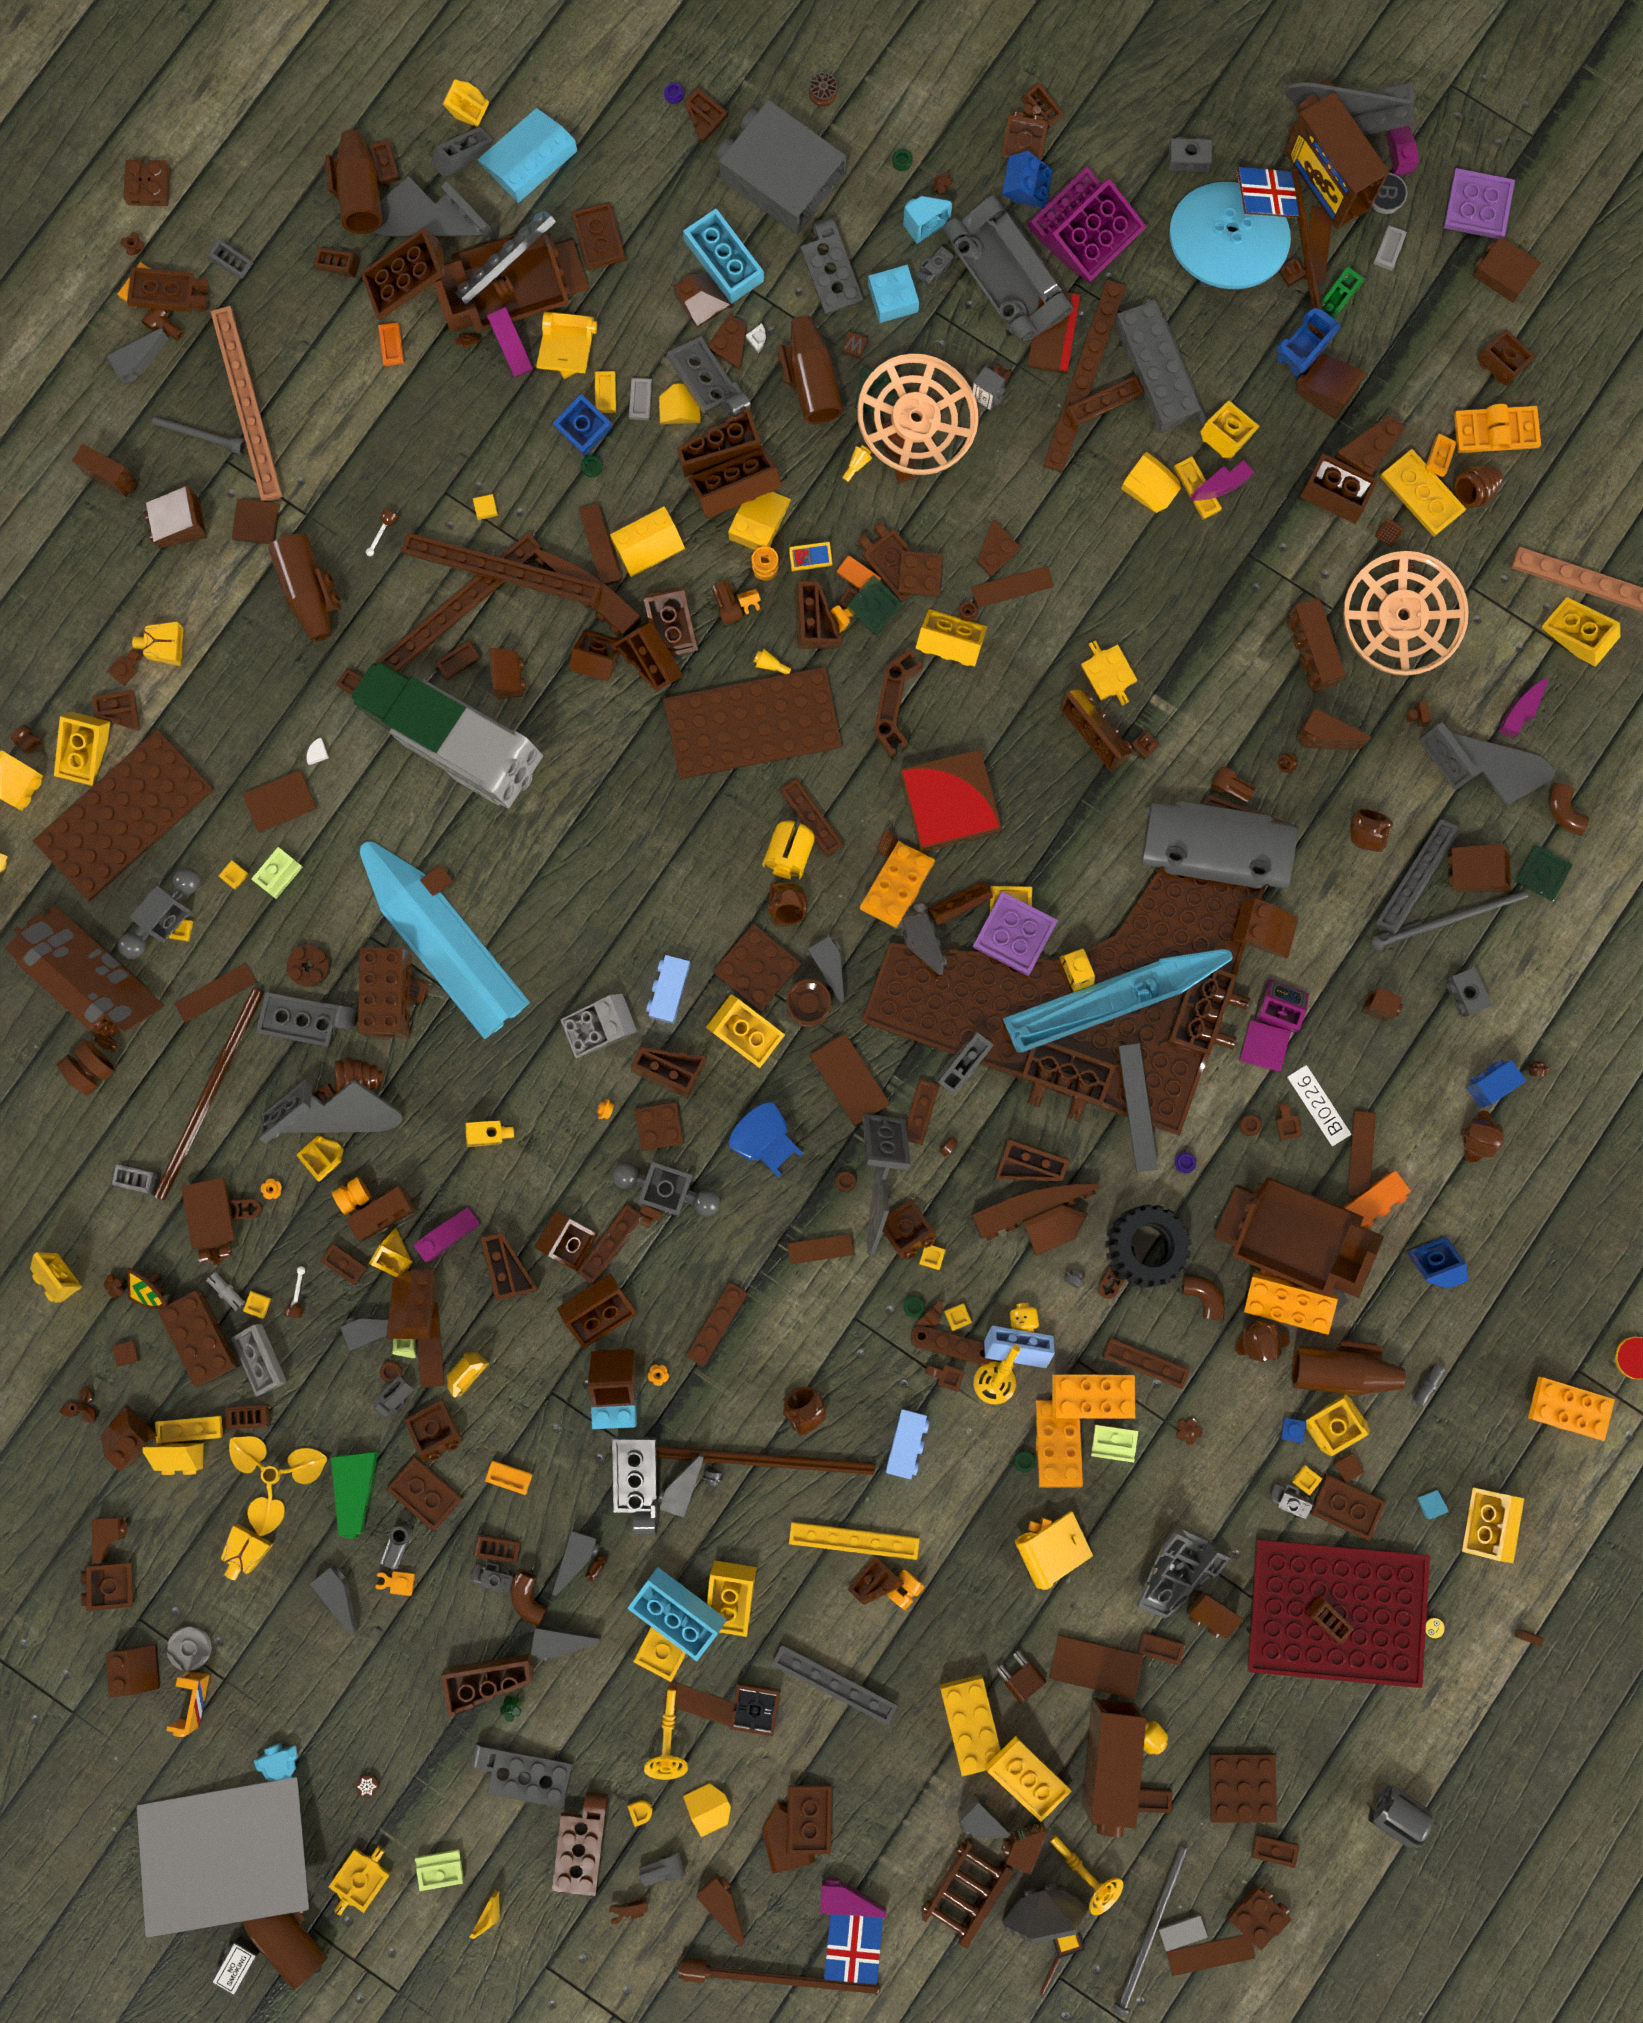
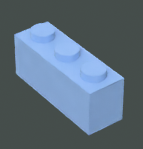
M665 955L664 960H660L658 972L661 973L659 980L655 979L652 988V992H655L654 998L649 1000L646 1012H649L650 1018L671 1024L675 1023L691 966L690 961Z
M991 1326L984 1340L985 1358L1000 1361L1006 1359L1012 1346L1016 1344L1020 1346L1021 1350L1013 1363L1047 1368L1055 1354L1054 1338L1050 1335Z
M901 1409L886 1473L911 1479L912 1475L916 1476L919 1463L916 1462L917 1454H922L924 1442L921 1441L922 1434L927 1433L930 1422L926 1420L927 1415Z

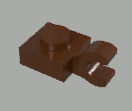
M132 648L127 654L126 659L120 656L107 672L122 685L126 686L138 672L134 666L143 658V655Z
M1289 1103L1277 1104L1281 1119H1277L1275 1122L1280 1141L1302 1136L1298 1116H1291Z
M944 1364L942 1370L927 1365L925 1373L939 1378L937 1385L958 1392L965 1371Z
M647 1898L626 1902L624 1905L610 1906L609 1912L616 1911L619 1914L617 1918L611 1919V1924H618L624 1916H631L632 1919L644 1916V1913H647L648 1910Z

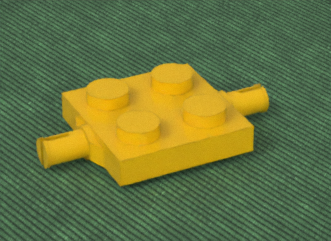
M1097 641L1091 642L1089 646L1094 656L1082 663L1081 667L1099 700L1102 701L1109 696L1117 695L1122 706L1125 703L1127 704L1129 700L1124 691L1128 686L1136 683L1137 679L1117 644L1108 650L1101 651Z
M377 1846L371 1857L365 1855L357 1848L353 1850L328 1886L341 1899L334 1908L335 1913L339 1910L337 1914L342 1915L347 1905L355 1906L363 1913L368 1908L391 1874L381 1867L378 1862L383 1853H385V1850L382 1849L377 1855L382 1847Z

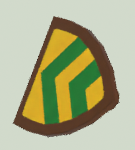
M127 1268L128 1299L150 1309H160L167 1306L162 1297L164 1289L155 1284L160 1279L158 1273L155 1272L146 1279L133 1269Z

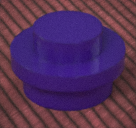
M677 83L669 84L664 90L665 100L671 104L681 102L684 97L683 88Z
M1180 1153L1175 1159V1167L1181 1173H1190L1196 1167V1159L1191 1153Z

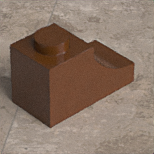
M124 1516L92 1519V1563L107 1561L108 1553L113 1543L124 1538V1535L127 1533V1522L124 1521Z

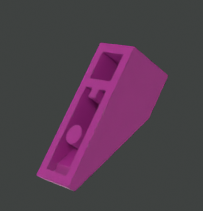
M1405 126L1386 130L1393 174L1414 173L1419 163L1416 141L1410 127Z
M467 1207L428 1233L413 1246L423 1260L430 1263L481 1224L469 1207Z
M827 1878V1881H822L820 1913L886 1918V1907L848 1884L840 1882V1879Z

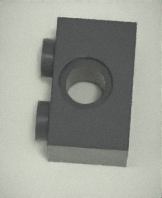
M1184 137L1171 139L1168 171L1209 172L1212 163V140H1206L1205 138L1186 139ZM1186 152H1192L1194 155H1188Z
M1476 967L1447 979V988L1451 995L1454 994L1457 1001L1456 1008L1464 1017L1493 1006ZM1465 988L1471 991V998H1467L1464 995Z

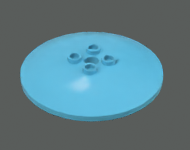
M1235 182L1211 183L1190 192L1176 207L1169 229L1172 250L1186 271L1206 284L1225 289L1249 288L1270 279L1285 262L1291 242L1290 228L1286 217L1244 214L1239 183ZM1227 227H1234L1237 231L1230 232Z

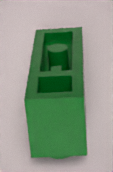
M1347 266L1322 300V310L1335 319L1366 279Z

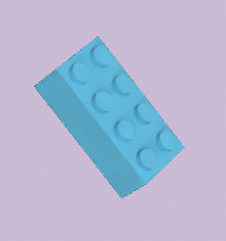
M714 209L683 230L684 242L731 304L764 282V271L717 209Z
M659 1567L656 1568L627 1608L695 1661H698L727 1621L725 1617Z

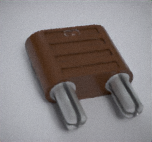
M1016 1651L1019 1657L1015 1653L1013 1656L1021 1665L1019 1669L1011 1675L1003 1665H1000V1668L997 1667L996 1670L1004 1678L1005 1681L1003 1683L1021 1704L1047 1681L1030 1660L1027 1661L1019 1651Z

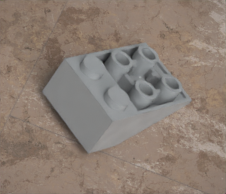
M623 994L609 995L561 1019L575 1058L638 1033Z

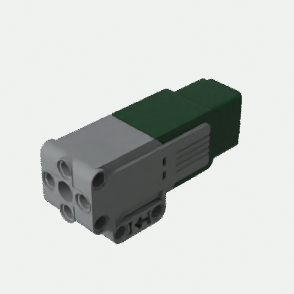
M382 662L371 664L352 693L354 704L369 719L388 729L389 733L404 747L442 768L457 782L498 806L501 804L508 809L511 807L520 791L526 790L532 781V773L543 758V755L531 741L520 733L508 729L425 680L420 681L413 676L408 678Z

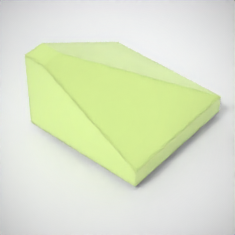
M393 1339V1354L416 1358V1339Z

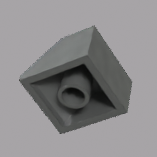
M976 1794L958 1812L960 1828L968 1836L971 1834L975 1838H1008L1010 1836L1007 1824Z

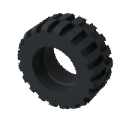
M1142 1205L1122 1213L1112 1223L1113 1227L1107 1233L1109 1240L1105 1241V1247L1109 1248V1253H1106L1107 1260L1111 1259L1113 1263L1110 1265L1112 1270H1117L1119 1272L1118 1277L1122 1280H1128V1284L1133 1286L1139 1285L1142 1288L1164 1285L1177 1278L1181 1274L1180 1271L1185 1269L1188 1264L1186 1259L1191 1256V1251L1188 1250V1246L1191 1245V1239L1186 1238V1233H1189L1187 1227L1181 1226L1183 1220L1179 1216L1174 1217V1212L1170 1209L1164 1210L1163 1206ZM1150 1226L1156 1229L1164 1239L1165 1254L1162 1261L1155 1266L1141 1264L1132 1253L1131 1238L1133 1233L1140 1227Z

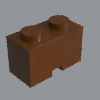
M1377 988L1369 993L1362 1012L1385 1022L1400 1014L1403 1004H1401L1402 997L1382 988Z

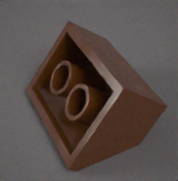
M1322 453L1300 497L1356 524L1378 480Z
M410 1270L393 1279L387 1339L430 1340L436 1287L434 1270Z
M612 1274L604 1277L557 1308L564 1324L583 1349L637 1315L636 1310Z

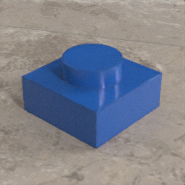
M1283 1418L1280 1439L1303 1443L1306 1421Z

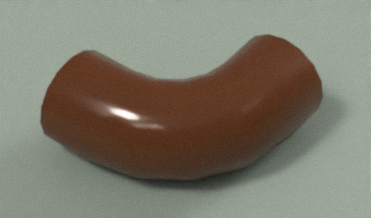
M1554 783L1549 804L1552 817L1560 827L1570 833L1582 836L1587 828L1589 817L1576 812L1572 808L1571 799L1574 788L1567 784Z
M1184 1274L1182 1295L1195 1296L1202 1301L1203 1319L1224 1320V1300L1218 1287L1207 1278Z
M517 1569L510 1589L512 1605L520 1617L528 1623L539 1627L548 1607L538 1603L532 1596V1588L537 1577L530 1571Z

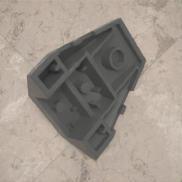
M1177 1524L1164 1540L1136 1605L1141 1609L1166 1619L1186 1602L1185 1598L1194 1590L1196 1592L1202 1589L1201 1584L1207 1579L1217 1577L1231 1560L1230 1556L1206 1537Z
M1050 1883L1045 1885L1043 1889L1037 1890L1035 1887L1024 1889L1023 1893H1019L1002 1919L1005 1931L1012 1930L1013 1935L1020 1933L1022 1939L1033 1944L1076 1935L1082 1927V1922L1087 1919L1086 1914L1090 1915L1091 1912L1088 1902L1063 1885Z

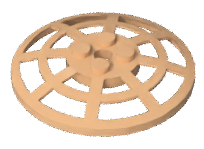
M906 354L891 358L879 365L870 374L859 395L857 417L862 436L871 451L881 461L896 470L913 475L938 473L957 463L973 443L978 426V408L975 396L965 378L951 365L936 357L924 354ZM905 363H922L927 365L923 376L910 375L899 378L894 366ZM934 368L950 376L958 384L960 390L950 395L943 386L932 380ZM887 370L891 383L882 390L878 399L867 395V391L873 381ZM921 383L919 392L906 394L902 384ZM928 387L935 389L944 399L936 403L931 397L926 395ZM895 388L899 400L893 407L884 403L883 400ZM963 397L966 398L970 411L969 429L957 427L958 413L955 402ZM864 403L875 408L874 421L878 432L867 435L863 421ZM946 407L950 409L951 425L940 422V410ZM880 410L891 415L892 425L885 429L881 425ZM911 414H919L921 417V421H913L911 418ZM937 430L949 433L945 441L938 447L931 439ZM897 433L905 439L903 449L894 445L888 439V436ZM955 435L967 437L961 450L947 462L941 452L949 446ZM882 439L891 450L901 455L899 465L883 456L873 443ZM913 442H924L929 451L912 453ZM934 457L940 465L925 470L907 468L909 458L925 459Z
M1412 551L1389 553L1373 560L1358 573L1345 597L1343 619L1348 639L1362 659L1383 672L1407 676L1430 671L1451 657L1465 635L1469 611L1464 589L1450 568L1430 555ZM1408 559L1426 563L1440 573L1430 581L1419 574L1407 572ZM1399 560V572L1386 575L1377 582L1368 573L1382 563ZM1445 578L1450 582L1459 602L1458 610L1446 609L1444 598L1437 588ZM1362 579L1370 589L1363 598L1361 611L1349 610L1352 594ZM1398 579V591L1387 595L1380 587L1388 581ZM1407 579L1417 581L1426 587L1419 594L1407 590ZM1431 592L1437 600L1440 611H1429L1424 599ZM1373 593L1382 601L1378 612L1367 611L1368 603ZM1400 610L1408 612L1409 617L1407 620L1399 618L1398 613ZM1460 618L1457 634L1451 646L1446 649L1438 643V640L1444 632L1447 619ZM1349 619L1361 620L1363 632L1370 642L1364 650L1358 646L1353 637ZM1440 619L1438 629L1432 638L1424 629L1427 626L1428 620ZM1367 620L1379 621L1382 631L1376 638L1373 637L1369 630ZM1388 636L1399 640V652L1390 650L1381 645V643ZM1418 636L1426 643L1425 646L1408 652L1407 640ZM1431 648L1441 655L1437 660L1417 669H1410L1409 658L1421 655ZM1378 649L1386 655L1400 658L1401 669L1383 666L1372 660L1369 656Z

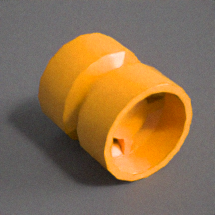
M759 547L752 555V569L758 579L763 581L771 580L779 571L778 555L771 547Z
M360 1177L349 1181L347 1187L341 1186L332 1191L333 1198L344 1215L354 1211L356 1205L363 1206L372 1200L367 1187Z
M903 1569L897 1577L904 1584L886 1595L906 1611L913 1603L912 1597H918L925 1586L910 1572ZM902 1587L907 1591L906 1595L899 1591Z

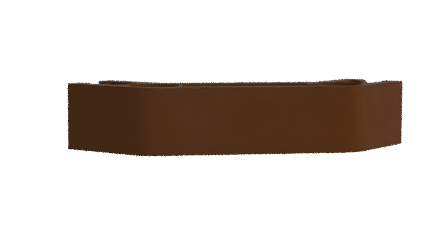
M912 649L890 662L885 669L874 735L890 759L897 755L895 749H892L888 743L892 737L900 743L902 751L908 748V742L896 724L904 682L921 672L923 667L920 661L908 670H905L902 666L909 659L910 661L914 659L915 654ZM897 670L901 675L898 678H893L890 672ZM886 726L890 729V732L882 734L879 729Z

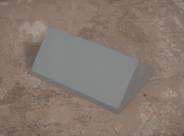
M262 1324L252 1325L231 1338L256 1397L287 1383Z

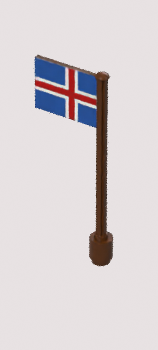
M1239 167L1237 175L1244 214L1297 218L1312 309L1322 310L1299 178L1300 170L1292 168L1289 171ZM1309 323L1310 331L1322 340L1325 334Z
M830 1914L824 1978L716 1968L706 1965L707 1960L694 1958L680 1960L678 1978L684 1979L685 1982L704 1983L705 1979L713 1977L872 1993L877 1996L881 1990L877 1978L883 1918Z

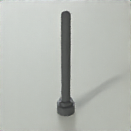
M153 417L151 420L154 425L227 446L233 453L242 455L246 449V441L240 437L229 439L159 417Z

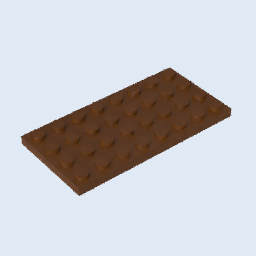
M826 667L663 698L679 780L842 748Z
M157 729L39 834L33 842L82 896L90 902L213 792L214 789Z

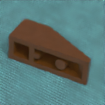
M716 1873L697 1891L696 1897L739 1946L742 1947L745 1943V1936L732 1890L730 1889L731 1884L724 1876L720 1877Z

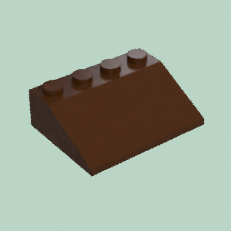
M426 228L419 230L360 273L375 315L379 321L444 276V253L439 240Z
M1081 689L1068 691L1060 706L1061 712L1109 771H1114L1132 756L1131 745L1128 741L1121 739L1118 735V729L1115 725H1110L1107 722L1105 713L1100 708L1097 709L1092 703L1093 699L1087 692L1084 693Z

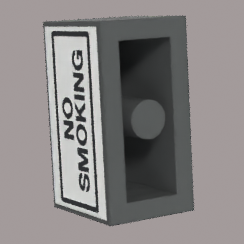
M986 366L973 382L972 393L975 396L976 402L991 411L995 405L998 407L1002 402L1006 388L1004 387L1005 379Z
M240 1936L235 1942L230 1941L224 1951V1954L227 1956L223 1962L219 1961L213 1971L215 1977L211 1982L233 1996L240 1990L260 1954V1950L255 1945Z

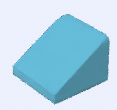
M1438 1490L1417 1498L1427 1519H1432L1449 1512Z

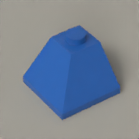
M1447 1236L1407 1251L1409 1257L1428 1283L1449 1289L1468 1281L1466 1263Z

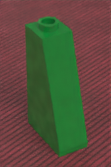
M378 1451L331 1458L338 1536H345V1539L358 1538V1534L365 1530Z

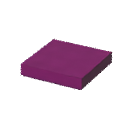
M1250 1020L1239 1061L1281 1072L1291 1031Z

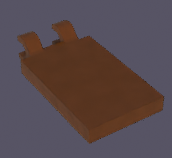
M131 267L127 304L132 307L191 312V307L198 311L204 312L207 308V303H205L206 296H196V291L200 294H208V279H196L194 273Z
M879 522L873 529L879 537L875 542L871 543L864 534L858 539L857 543L866 551L862 554V557L875 573L882 578V581L900 603H902L911 595L898 594L901 551H913L895 529L888 532L884 525Z
M225 1178L181 1186L192 1249H198L199 1262L212 1261L210 1248L219 1247L221 1258L232 1257L230 1242L236 1241Z

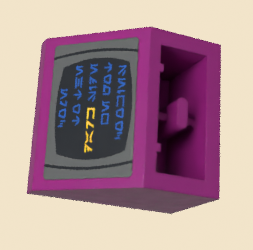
M1269 979L1255 1019L1296 1033L1300 1030L1307 1011L1309 993Z

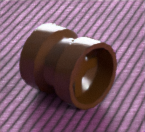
M26 725L18 727L11 735V740L16 745H20L21 750L26 754L34 752L41 744V739L37 735H33Z

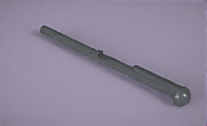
M1524 890L1467 910L1457 911L1456 914L1424 924L1417 922L1399 928L1396 934L1387 932L1373 937L1371 945L1375 950L1382 951L1385 945L1527 899L1528 893Z
M1180 1846L1122 1994V1999L1119 2004L1114 2003V2010L1120 2016H1126L1130 2013V2009L1127 2008L1188 1851L1183 1846Z

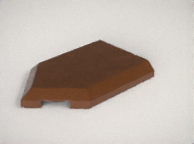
M1060 1204L1023 1220L1035 1255L1037 1256L1074 1240L1088 1213Z
M777 1802L762 1828L772 1873L814 1863L813 1854H786L787 1807Z

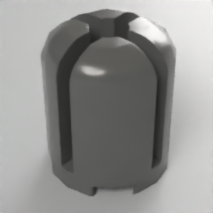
M1386 1785L1377 1795L1380 1799L1375 1810L1370 1808L1368 1821L1407 1848H1415L1422 1844L1430 1834L1433 1825V1814L1428 1808L1396 1786Z

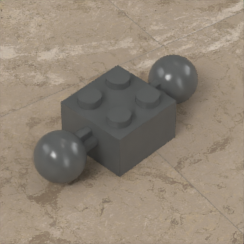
M191 868L179 869L174 874V887L169 893L156 886L149 891L147 898L141 905L134 909L133 914L129 918L140 927L135 932L125 933L120 937L118 950L123 957L128 959L140 957L145 951L146 944L144 940L149 934L165 943L169 936L180 926L181 922L191 913L178 900L184 894H192L198 890L200 876L195 870Z
M628 1162L617 1165L613 1171L612 1177L617 1187L625 1190L635 1186L643 1188L638 1201L641 1204L677 1216L681 1215L685 1203L693 1205L695 1211L701 1216H711L719 1209L720 1199L714 1191L704 1189L696 1193L689 1190L693 1175L654 1162L651 1163L647 1176L639 1174L638 1168Z

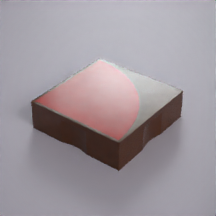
M981 749L900 769L899 777L906 803L911 811L912 826L919 852L925 853L948 847L957 842L973 841L1000 834L1002 827Z

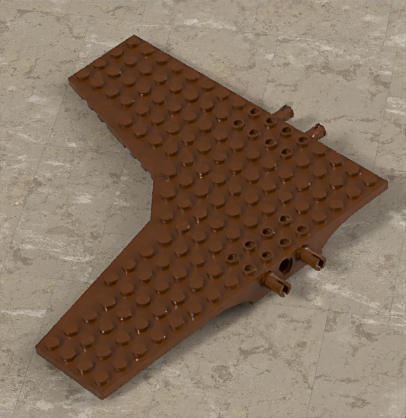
M1208 795L1202 804L1262 814ZM1272 817L1276 822L1288 823ZM1161 866L1116 935L1084 950L1095 975L1094 985L1157 962L1162 958L1226 949L1232 953L1233 959L1181 994L1025 1052L1016 1051L1003 1018L1073 993L1060 960L1038 958L1030 975L1027 976L982 952L940 949L941 953L945 954L946 966L943 968V975H939L911 951L906 944L890 943L861 1022L951 1055H955L978 1032L993 1044V1047L979 1065L1032 1083L1033 1089L1027 1101L1030 1105L1034 1103L1036 1097L1034 1106L1040 1107L1044 1092L1048 1089L1071 1097L1073 1103L1067 1118L1073 1119L1076 1111L1074 1120L1080 1122L1085 1104H1091L1128 1118L1118 1046L1140 1043L1152 1127L1180 1136L1213 1045L1216 1043L1231 1050L1235 1046L1234 1042H1236L1237 1037L1219 1032V1027L1228 1004L1246 1011L1250 998L1233 993L1232 990L1246 945L1234 941L1233 936L1243 900L1255 898L1261 900L1266 885H1263L1261 888H1252L1174 875L1165 872L1163 866Z

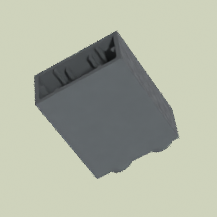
M768 99L760 111L753 107L747 112L741 123L743 132L735 141L731 138L726 139L720 146L716 159L719 161L720 177L724 183L798 235L846 175V155Z

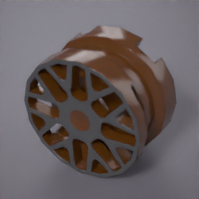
M821 72L814 75L810 81L809 97L818 106L830 105L836 98L837 82L832 75Z

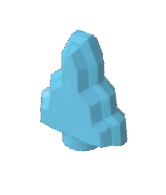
M278 1743L265 1748V1755L253 1760L257 1771L262 1772L266 1780L272 1782L292 1778V1774L296 1769L297 1749L296 1746L283 1748L282 1744Z

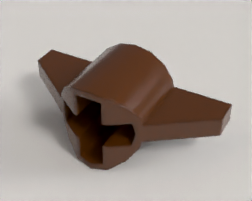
M939 1300L916 1324L918 1326L938 1324L941 1319L943 1302Z

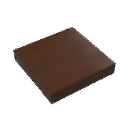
M237 499L232 539L234 541L271 544L275 540L279 504Z

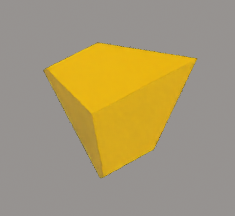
M396 1227L379 1245L369 1264L398 1277L408 1271L413 1261L410 1259Z

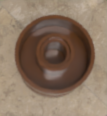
M807 979L797 982L791 987L787 995L788 1014L797 1025L812 1028L822 1024L829 1016L831 1010L829 991L822 983L815 980Z
M83 1039L73 1049L79 1060L67 1054L56 1065L71 1086L84 1095L89 1096L99 1087V1083L94 1075L106 1081L116 1069L98 1048L88 1040Z

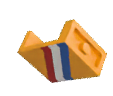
M187 1671L177 1677L176 1687L193 1689L187 1720H176L167 1726L166 1731L173 1732V1735L177 1737H186V1735L200 1727L210 1674Z

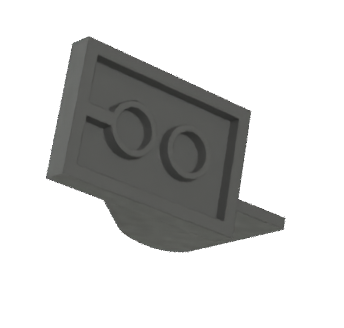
M1294 83L1285 87V95L1297 107L1313 95H1317L1322 100L1335 92L1364 135L1413 125L1414 86L1412 83L1372 92L1317 83Z
M409 176L380 201L383 223L378 230L374 231V233L385 237H411L422 228H426L435 237L483 236L485 239L489 237L494 241L499 236L447 181L441 186L446 193L435 204Z
M1443 722L1419 740L1454 790H1457L1482 772L1506 806L1550 782L1555 775L1553 767L1538 755L1451 733L1450 729Z
M306 1078L262 1114L259 1140L266 1144L271 1139L277 1138L280 1133L383 1132L398 1126L402 1121V1113L356 1080H352L326 1103H322L312 1095L313 1083Z
M864 1114L862 1122L867 1165L875 1166L867 1235L868 1255L874 1256L889 1213L886 1188L887 1174L890 1168L909 1170L911 1163L905 1119Z

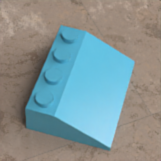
M536 108L478 158L477 161L519 203L577 152L575 139L560 124Z

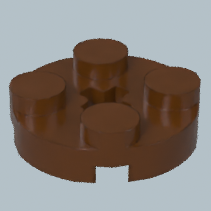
M303 945L296 947L287 960L288 975L293 981L303 987H314L327 978L330 972V961L326 954L317 946ZM308 960H311L310 962L314 967L306 972V968L303 965Z

